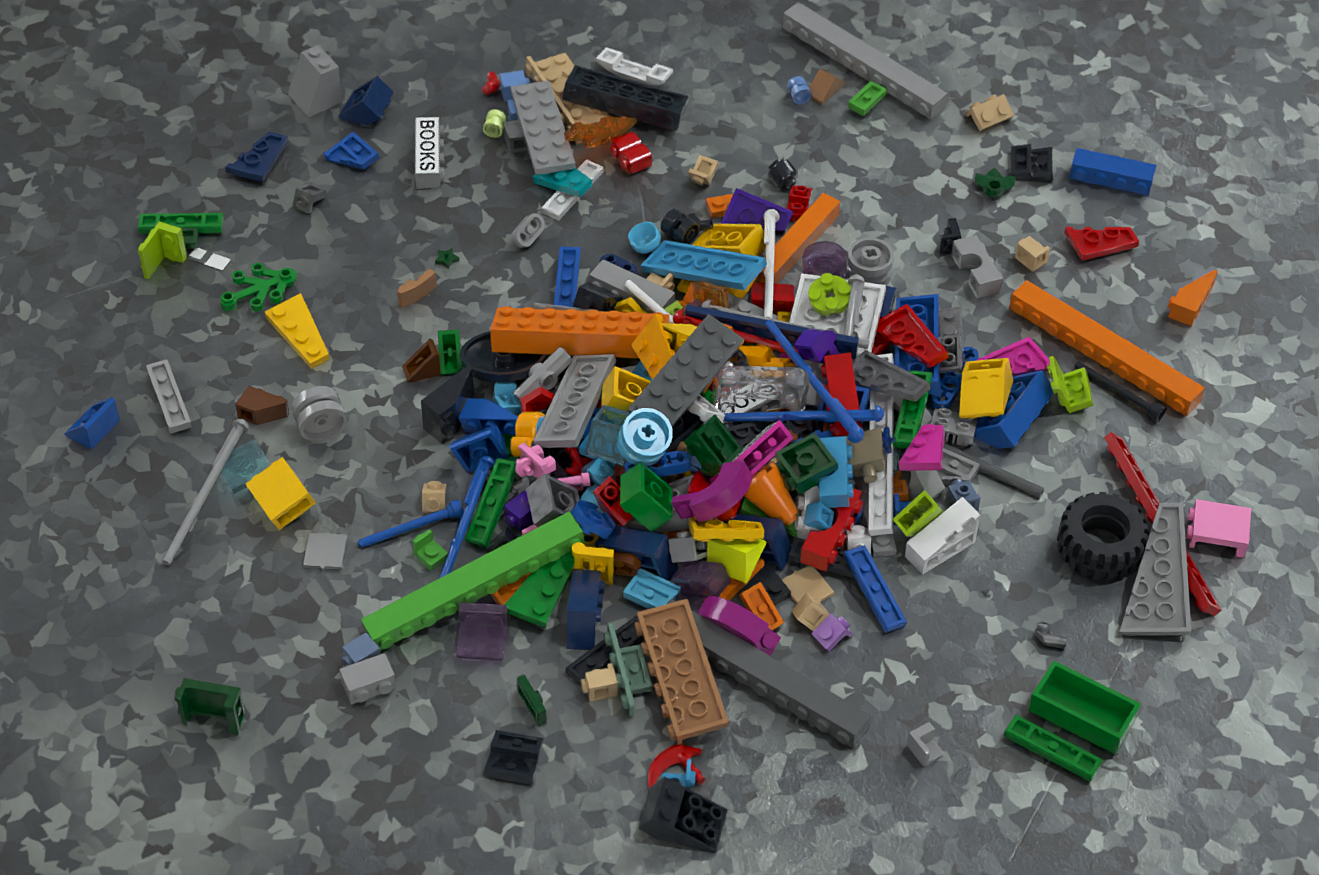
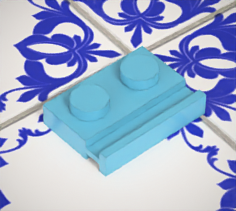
M640 568L637 575L633 577L623 591V597L647 609L666 605L670 599L675 600L676 596L681 592V587Z

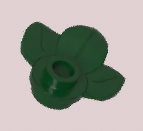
M996 168L990 170L986 175L979 173L975 175L976 184L983 188L987 196L993 198L1000 197L1004 191L1012 189L1016 180L1015 176L1002 177Z

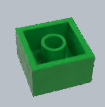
M642 461L621 475L620 505L625 512L634 516L641 526H645L652 532L673 518L671 504L672 488Z

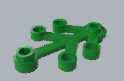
M259 262L252 264L251 270L254 276L271 277L268 280L245 276L243 271L236 270L232 273L233 283L251 285V287L236 293L224 292L220 297L221 308L225 311H232L237 308V301L258 293L256 297L250 300V306L253 311H261L264 308L263 303L270 288L276 285L277 288L269 293L270 301L275 304L280 303L283 300V293L286 287H291L295 284L297 280L296 271L292 268H282L279 271L267 269Z

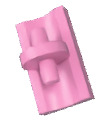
M525 443L518 445L521 451V458L516 460L515 471L520 477L533 475L536 479H539L542 475H548V473L556 470L555 459L551 456L544 458V452L538 444L531 448Z

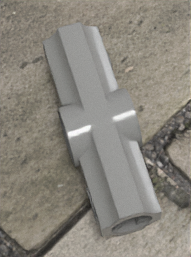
M559 347L543 364L536 363L529 371V377L513 392V395L521 402V398L540 386L546 390L552 389L557 383V376L573 359L563 348Z

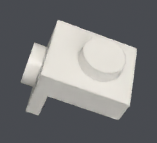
M855 525L851 531L847 530V551L865 545L871 555L869 529L864 526Z

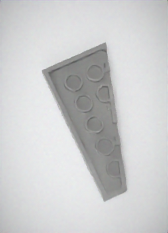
M1159 503L1119 635H1191L1183 503Z

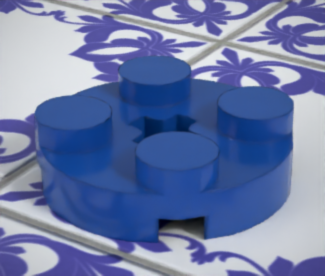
M578 501L570 513L580 523L579 527L585 534L590 535L594 533L603 539H608L616 526L613 518L605 511L603 514L598 512L596 509L599 506L589 501Z

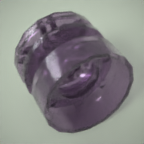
M821 241L809 245L804 250L802 255L803 274L822 276L825 273H830L847 280V256L845 250L840 245L834 242Z

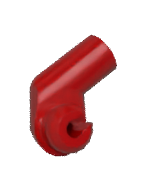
M493 71L486 75L488 81L482 87L485 95L495 93L500 88V82Z

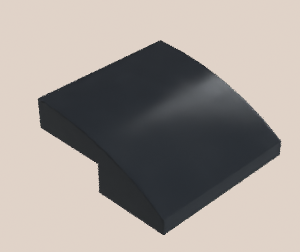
M1031 144L1011 146V176L1025 181H1054L1053 148L1032 149Z
M496 730L490 745V755L484 768V776L532 785L544 738Z

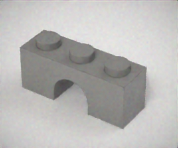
M977 235L954 240L951 256L958 268H974L970 270L968 284L976 298L1000 293L1003 275L995 267L993 258L989 257L986 252L984 243L980 242Z

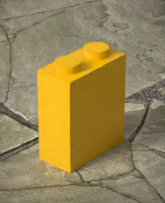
M283 457L271 463L269 467L245 483L278 530H281L316 504L313 497Z

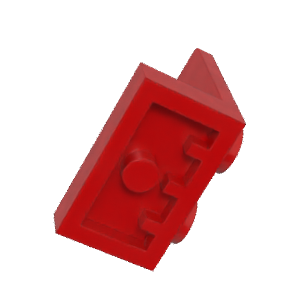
M753 283L751 286V304L764 309L765 283ZM773 284V314L792 312L795 302L794 285Z

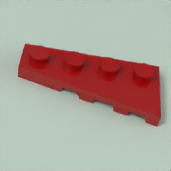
M908 304L879 319L876 333L931 368L949 358L946 349Z

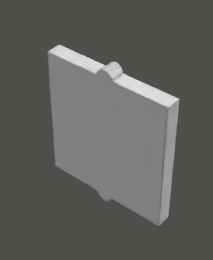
M329 532L325 534L309 533L303 564L304 568H316L322 571L325 569L342 570L347 535L330 534Z

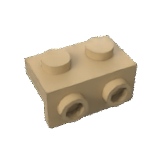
M996 94L985 99L986 102L982 104L978 101L970 105V110L965 113L966 117L972 116L979 131L1014 116L1004 94L999 97Z

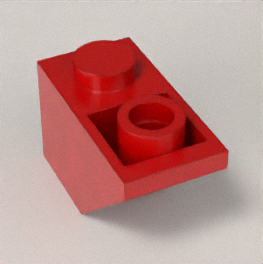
M609 476L593 491V494L600 509L603 512H607L613 518L616 526H624L634 516L622 509L620 505V487Z

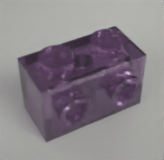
M700 560L685 561L672 577L674 583L681 587V595L707 598L708 596L719 597L731 581L722 563Z

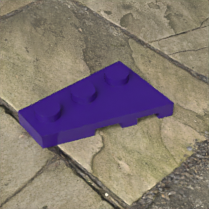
M736 188L721 224H761L762 229L765 230L764 213L769 209H773L779 214V220L775 223V231L785 232L793 211Z

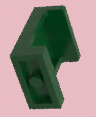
M183 678L181 686L176 688L174 695L182 724L188 725L192 714L227 720L229 733L239 735L246 716L241 688Z

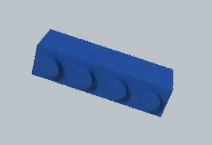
M1076 148L1069 178L1149 196L1156 165Z

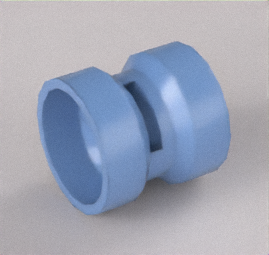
M793 77L787 83V89L796 104H803L809 101L812 94L803 77Z

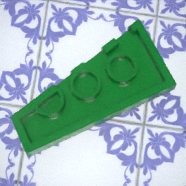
M572 551L532 572L503 605L502 612L546 628L574 568Z

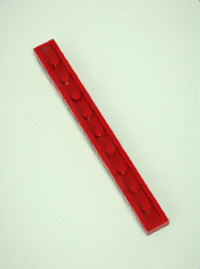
M1110 432L1104 437L1108 443L1107 449L1116 457L1118 461L1116 463L1117 467L1125 473L1127 477L1126 483L1137 494L1135 496L1137 502L1145 508V516L1153 524L1160 502L1123 438ZM1186 549L1189 592L1195 596L1197 600L1195 604L1200 611L1215 616L1222 610Z

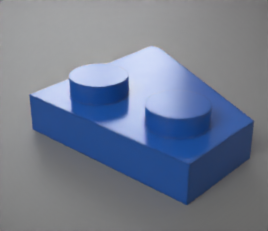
M354 132L323 153L327 161L363 170L379 159L378 153Z

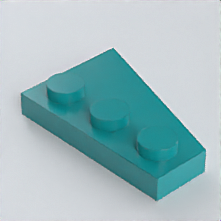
M576 167L571 170L534 174L532 176L535 184L577 197L583 196L593 186L591 179Z

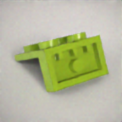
M158 222L155 228L151 229L149 236L138 248L144 278L149 279L164 257L184 263L187 254L181 228Z

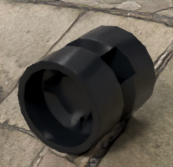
M674 208L664 216L660 229L678 243L690 245L696 239L700 225Z

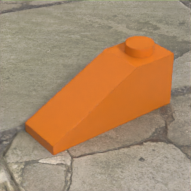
M1212 270L1179 289L1175 297L1171 296L1167 308H1170L1168 317L1193 326L1214 287L1218 271Z

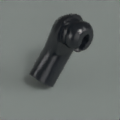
M695 213L686 216L699 223V231L713 229L711 219L701 221Z

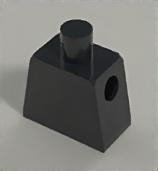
M586 282L579 286L573 307L583 310H599V312L616 311L614 307L618 302L622 301L623 296Z

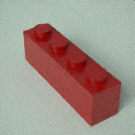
M851 352L824 356L825 365H821L822 378H827L828 384H824L825 389L833 399L836 397L846 410H859ZM840 421L829 424L833 437L849 435ZM855 421L862 428L861 421Z

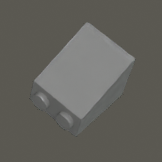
M319 45L301 52L288 91L290 98L308 118L343 103L339 67Z

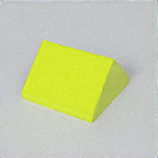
M711 539L707 543V569L747 584L767 542L761 539L753 542L743 539H734L731 542Z

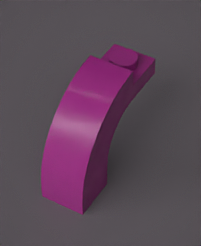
M744 460L723 463L717 479L710 486L699 492L674 496L671 504L681 519L696 517L699 522L710 520L732 508L745 495L753 475Z
M708 596L697 613L771 656L781 639L780 636L768 627L769 624L742 606L724 598Z

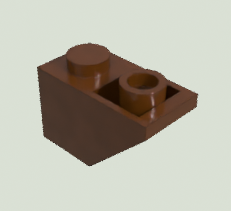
M251 386L247 387L235 403L237 417L255 425L286 418L290 414L287 399Z

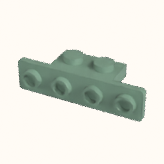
M613 622L608 623L607 632H604L606 646L611 647L612 653H609L610 662L617 669L618 688H622L621 704L623 710L627 709L629 717L634 716L635 704L632 694L652 691V684L640 644L619 648Z

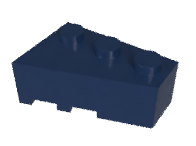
M737 514L732 520L761 522L764 528V539L761 540L767 543L760 558L763 559V562L767 560V562L777 565L776 569L783 571L791 550V544L783 521L776 518Z
M615 526L608 539H603L599 536L595 542L596 548H606L614 550V552L635 555L642 563L641 569L667 581L671 580L678 569L677 562L672 563L668 538L661 533Z
M573 569L567 608L566 649L590 650L595 646L597 622H601L603 594H605V580H601V571Z

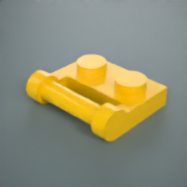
M574 543L572 545V555L574 556L573 569L585 570L583 558L589 559V570L601 571V580H605L607 585H613L614 550L585 547L583 543Z

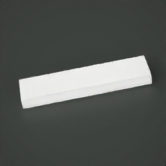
M587 159L578 168V170L591 179L592 184L603 173L602 166ZM557 190L541 208V212L559 221L580 197Z

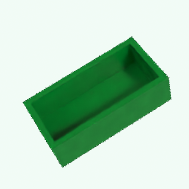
M1053 660L1032 693L1028 711L1117 754L1137 720L1141 703Z

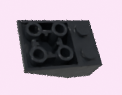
M664 776L650 788L638 829L661 841L715 853L728 809Z

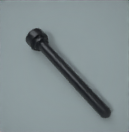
M1081 362L1075 363L1074 367L1076 370L1085 367L1088 377L1146 410L1150 419L1159 422L1164 417L1167 410L1165 406L1160 403L1151 404Z

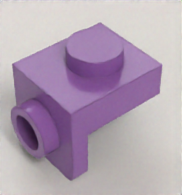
M830 614L811 633L829 652L845 635L849 637L853 635L848 629L851 625L842 616L837 618L833 614Z

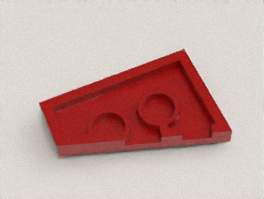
M1065 227L1064 231L1081 261L1139 246V240L1131 227H1105L1104 230H1092V227H1084L1083 230H1073V227Z

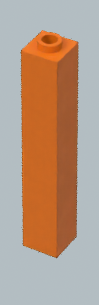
M822 193L775 244L773 284L780 282L839 216V200ZM765 268L758 274L755 281L765 283Z

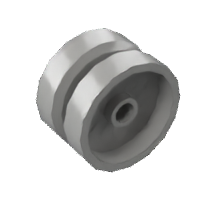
M862 238L851 244L847 256L846 278L849 279L852 275L858 274L863 277L866 283L872 282L887 286L892 278L894 251L891 246L877 238Z
M327 386L308 388L301 392L291 405L300 435L305 440L311 442L330 440L339 435L347 424L346 413L341 406L338 393L333 388Z

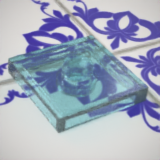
M256 439L233 450L221 472L235 494L246 488L245 483L269 467L270 463Z

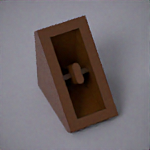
M429 338L402 365L408 382L413 383L441 375L439 354L433 339Z

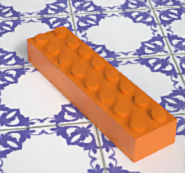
M497 307L490 329L492 352L553 354L561 347L569 355L576 356L614 354L615 357L639 358L631 346L637 336L655 314L662 315L663 323L670 324L669 314L660 312L649 314L637 311L624 313L619 311L599 312L597 310L577 311L575 309L555 310L553 308Z

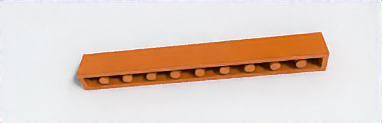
M1028 280L1012 293L1009 308L1015 313L1082 352L1085 356L1100 363L1103 367L1128 380L1174 410L1188 416L1201 402L1205 390L1204 386Z

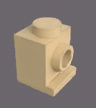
M1031 236L1023 238L1017 243L1015 258L1032 272L1048 262L1050 247H1043Z
M612 663L608 664L606 669H595L585 673V679H581L583 694H588L590 702L618 696V681Z

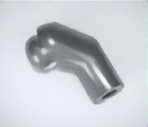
M1040 621L1037 623L1035 634L1044 645L1065 649L1067 637L1053 635L1049 631V624L1047 622Z

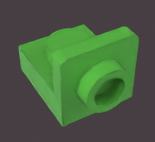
M430 529L423 534L417 535L412 541L413 555L430 571H433L446 561L448 552L434 541L433 532Z

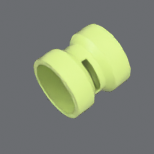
M490 110L486 116L483 132L492 138L501 136L504 122H506V115L500 110Z

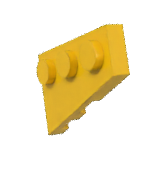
M696 517L688 518V525L693 538L701 542H708L711 539H720L725 542H731L734 539H743L749 542L764 539V528L761 522L730 520L726 524L718 520V518H712L703 522L696 521Z

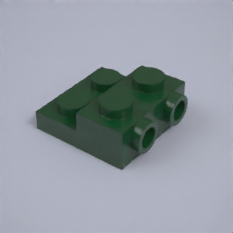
M716 414L709 417L684 441L688 453L696 457L701 464L702 471L709 474L711 478L720 473L723 463L732 462L743 450Z
M816 433L775 452V464L780 474H785L787 486L791 491L796 490L799 495L819 485V478L838 469V463Z

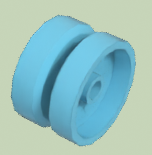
M641 408L633 411L624 421L617 436V447L620 454L629 463L634 465L641 461L646 466L655 464L663 457L673 438L671 424L661 412L652 408Z

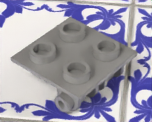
M935 408L931 424L943 425L944 431L947 433L946 443H948L950 433L953 434L952 444H954L956 435H958L956 444L967 447V445H972L978 417L975 419L960 418L959 413L951 412V410L946 408Z

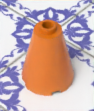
M771 461L769 464L770 468L765 465L753 475L751 484L744 497L770 518L780 519L783 521V524L788 526L797 519L795 514H797L798 510L774 461Z

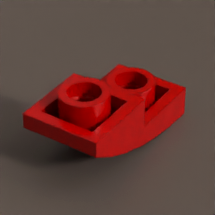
M792 185L787 206L788 210L793 211L790 221L797 222L808 210L812 188H807L803 185Z

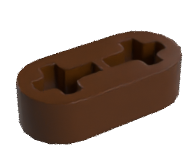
M614 552V575L635 576L642 566L640 559L633 554Z

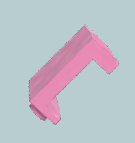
M1196 499L1194 508L1190 507L1188 512V521H1191V525H1188L1186 539H1190L1189 548H1194L1197 541L1235 547V556L1244 558L1249 545L1251 508Z

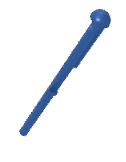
M771 319L766 321L765 326L849 433L848 440L852 443L861 442L864 438L863 429L857 425L836 397L832 398L813 374L812 368L804 362Z
M875 405V409L847 410L854 421H875L877 423L884 417V410L878 405ZM831 410L724 413L725 417L723 422L779 420L781 422L786 420L839 421Z
M483 456L478 460V465L463 502L467 505L459 523L455 539L451 541L450 550L439 578L452 572L488 471L492 470L495 465L494 460L489 456Z

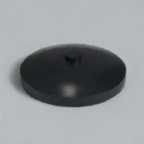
M489 331L468 340L461 348L460 358L463 369L469 364L473 367V377L491 382H510L528 378L532 366L536 363L543 364L548 359V354L492 352L491 333Z

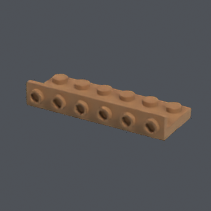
M688 599L637 612L638 622L634 623L637 635L642 636L644 640L641 643L644 657L649 656L650 663H647L650 676H655L657 680L654 688L657 697H662L664 704H661V710L664 719L669 718L671 725H668L667 728L671 740L675 739L679 745L682 744L683 739L728 727L729 721Z

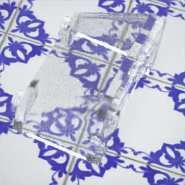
M725 366L720 369L713 381V405L725 413L728 407H736V399L779 400L781 409L786 407L790 411H804L809 390V376L804 369L798 367Z

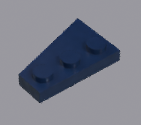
M268 132L253 144V148L246 154H240L238 160L233 164L229 163L226 165V173L264 182L288 144V136Z

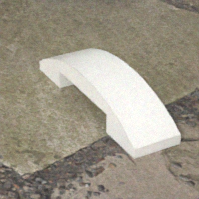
M607 47L596 58V62L614 75L647 85L663 84L673 73V69L659 64H655L653 68L623 59L622 52Z

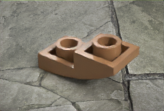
M428 269L423 275L418 277L417 281L409 278L404 285H401L397 291L399 307L403 308L428 295L437 286L436 272Z

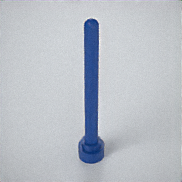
M459 499L449 502V505L443 510L359 539L358 546L364 548L450 517V519L461 518L464 513L463 507Z

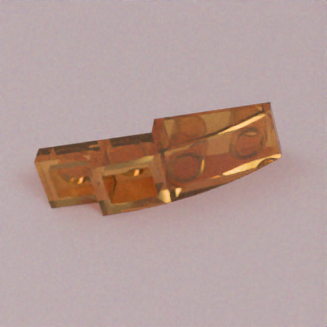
M604 116L598 123H573L564 132L566 140L582 141L584 148L603 146L611 143L612 139L623 135L637 120L636 118H627V116L619 118Z

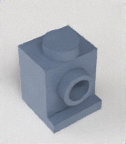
M961 479L953 481L948 486L947 499L951 506L963 497L978 512L981 497L979 494H976L970 481L963 482Z

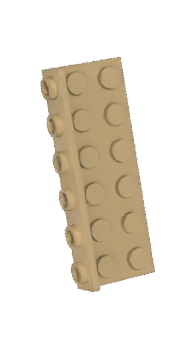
M566 53L534 62L531 56L526 57L524 69L527 76L532 78L533 83L550 81L569 138L572 137L576 144L616 132V125L607 112L562 99L565 82L574 68V64Z

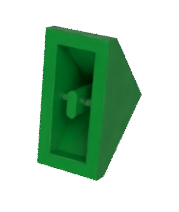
M459 329L437 331L440 374L460 372L462 365Z

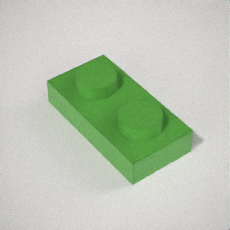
M870 81L848 101V108L865 116L886 96L887 89Z

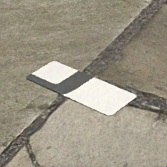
M195 248L188 257V259L219 270H223L230 262L229 258L200 248Z

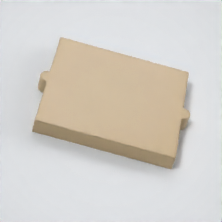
M807 566L799 571L795 570L793 574L782 579L790 589L791 598L796 604L805 593L819 603L835 593L812 566Z

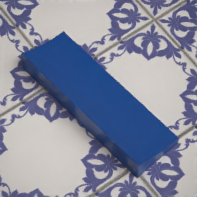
M939 295L896 298V310L908 304L938 340V337H940L939 309H941ZM895 345V365L908 372H932L933 378L929 394L941 397L939 363L930 368Z

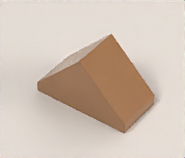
M819 69L809 87L812 94L810 99L822 105L845 85V81Z

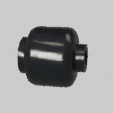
M780 158L769 166L768 177L777 188L783 189L786 187L790 189L792 185L797 183L798 171L788 159L782 160Z

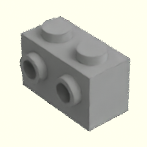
M691 531L678 532L677 537L668 540L672 563L695 561L707 557L708 542L694 539Z

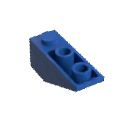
M467 398L459 415V420L465 433L473 434L496 425L502 434H515L517 415L488 399Z

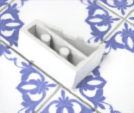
M963 497L960 498L916 536L909 539L906 544L905 557L923 575L975 543L980 514Z

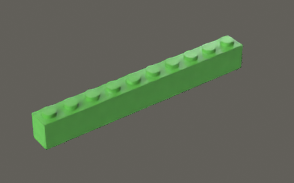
M569 511L362 618L361 622L364 630L380 650L387 649L395 642L408 638L420 629L433 625L445 616L453 615L457 610L474 604L478 599L495 593L499 588L509 583L516 582L520 577L537 571L541 566L558 560L561 556L572 551L574 543L580 542L585 544L583 531Z

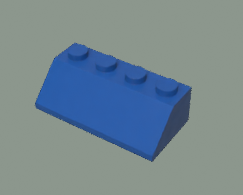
M1040 370L1013 376V384L1004 414L997 417H980L977 420L974 437L997 449L1015 447L1019 443L1021 436L1029 430V425L1040 415L1044 405L1051 400L1050 397L1054 393L1051 383L1044 372Z

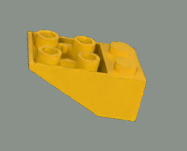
M1009 358L965 362L961 382L960 418L975 419L983 416L997 417L1004 414L1013 384Z

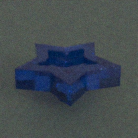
M885 427L882 432L883 448H885L886 454L892 453L891 444L896 442V438L891 437L890 428Z

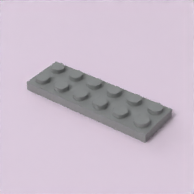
M550 81L511 86V95L535 175L575 169V160Z
M614 354L573 356V361L569 364L533 440L535 445L538 444L541 448L578 447L602 394L603 383L616 363Z

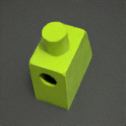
M924 490L896 515L893 521L907 537H914L939 517L943 511L927 491Z

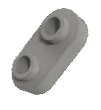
M537 213L526 216L512 233L513 243L519 248L530 246L544 230L545 223L543 218Z

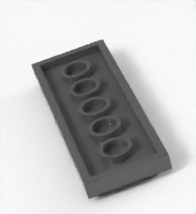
M708 314L630 405L627 413L631 414L633 411L641 408H652L661 412L669 420L673 428L742 346L744 339Z

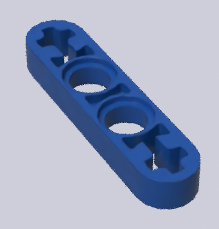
M964 347L962 370L965 366V358L969 356L967 361H976L979 354L975 348ZM955 372L945 373L941 380V397L932 395L931 406L934 409L950 408L961 390L962 374ZM947 383H952V384H954L956 387L953 388V389H950V388H947V387L945 386V384H947Z

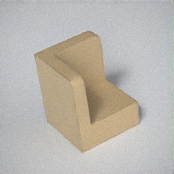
M807 593L804 594L792 610L797 620L812 631L829 616L826 608Z

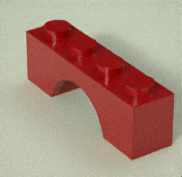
M853 488L854 497L849 498L850 507L829 508L834 512L833 520L835 524L824 531H810L801 549V563L825 572L830 564L835 563L838 547H843L847 537V530L851 531L853 528L855 514H860L864 503L861 501L862 491Z

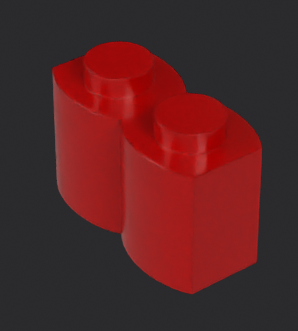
M634 132L611 140V147L609 148L611 156L616 158L620 162L621 168L629 174L652 166L651 152L641 143Z

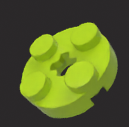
M830 273L823 274L809 288L808 297L812 309L825 316H830V313L837 312V314L844 312L848 308L851 286L845 279ZM832 292L835 297L830 296L826 298V294Z

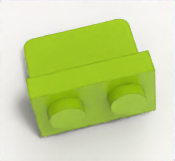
M1049 357L1050 364L1047 365L1051 378L1053 377L1054 380L1050 383L1054 394L1058 396L1060 405L1065 406L1068 413L1093 406L1094 402L1085 367L1063 374L1055 357Z

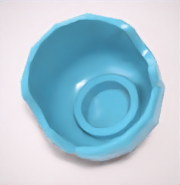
M642 222L630 230L628 239L632 248L637 253L645 254L654 251L659 246L661 235L654 223Z

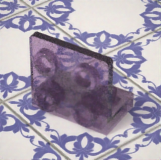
M460 603V628L456 657L504 660L508 628L507 605Z

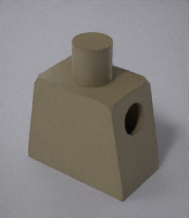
M881 427L864 431V438L859 443L850 442L848 436H846L847 444L852 445L853 459H849V464H852L854 477L863 476L865 483L875 482L877 480L876 473L884 471L886 468L885 439Z

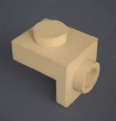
M699 155L694 168L689 169L688 172L692 181L698 185H703V183L710 185L719 162Z
M439 481L424 483L422 490L423 514H432L445 509L447 484H441Z

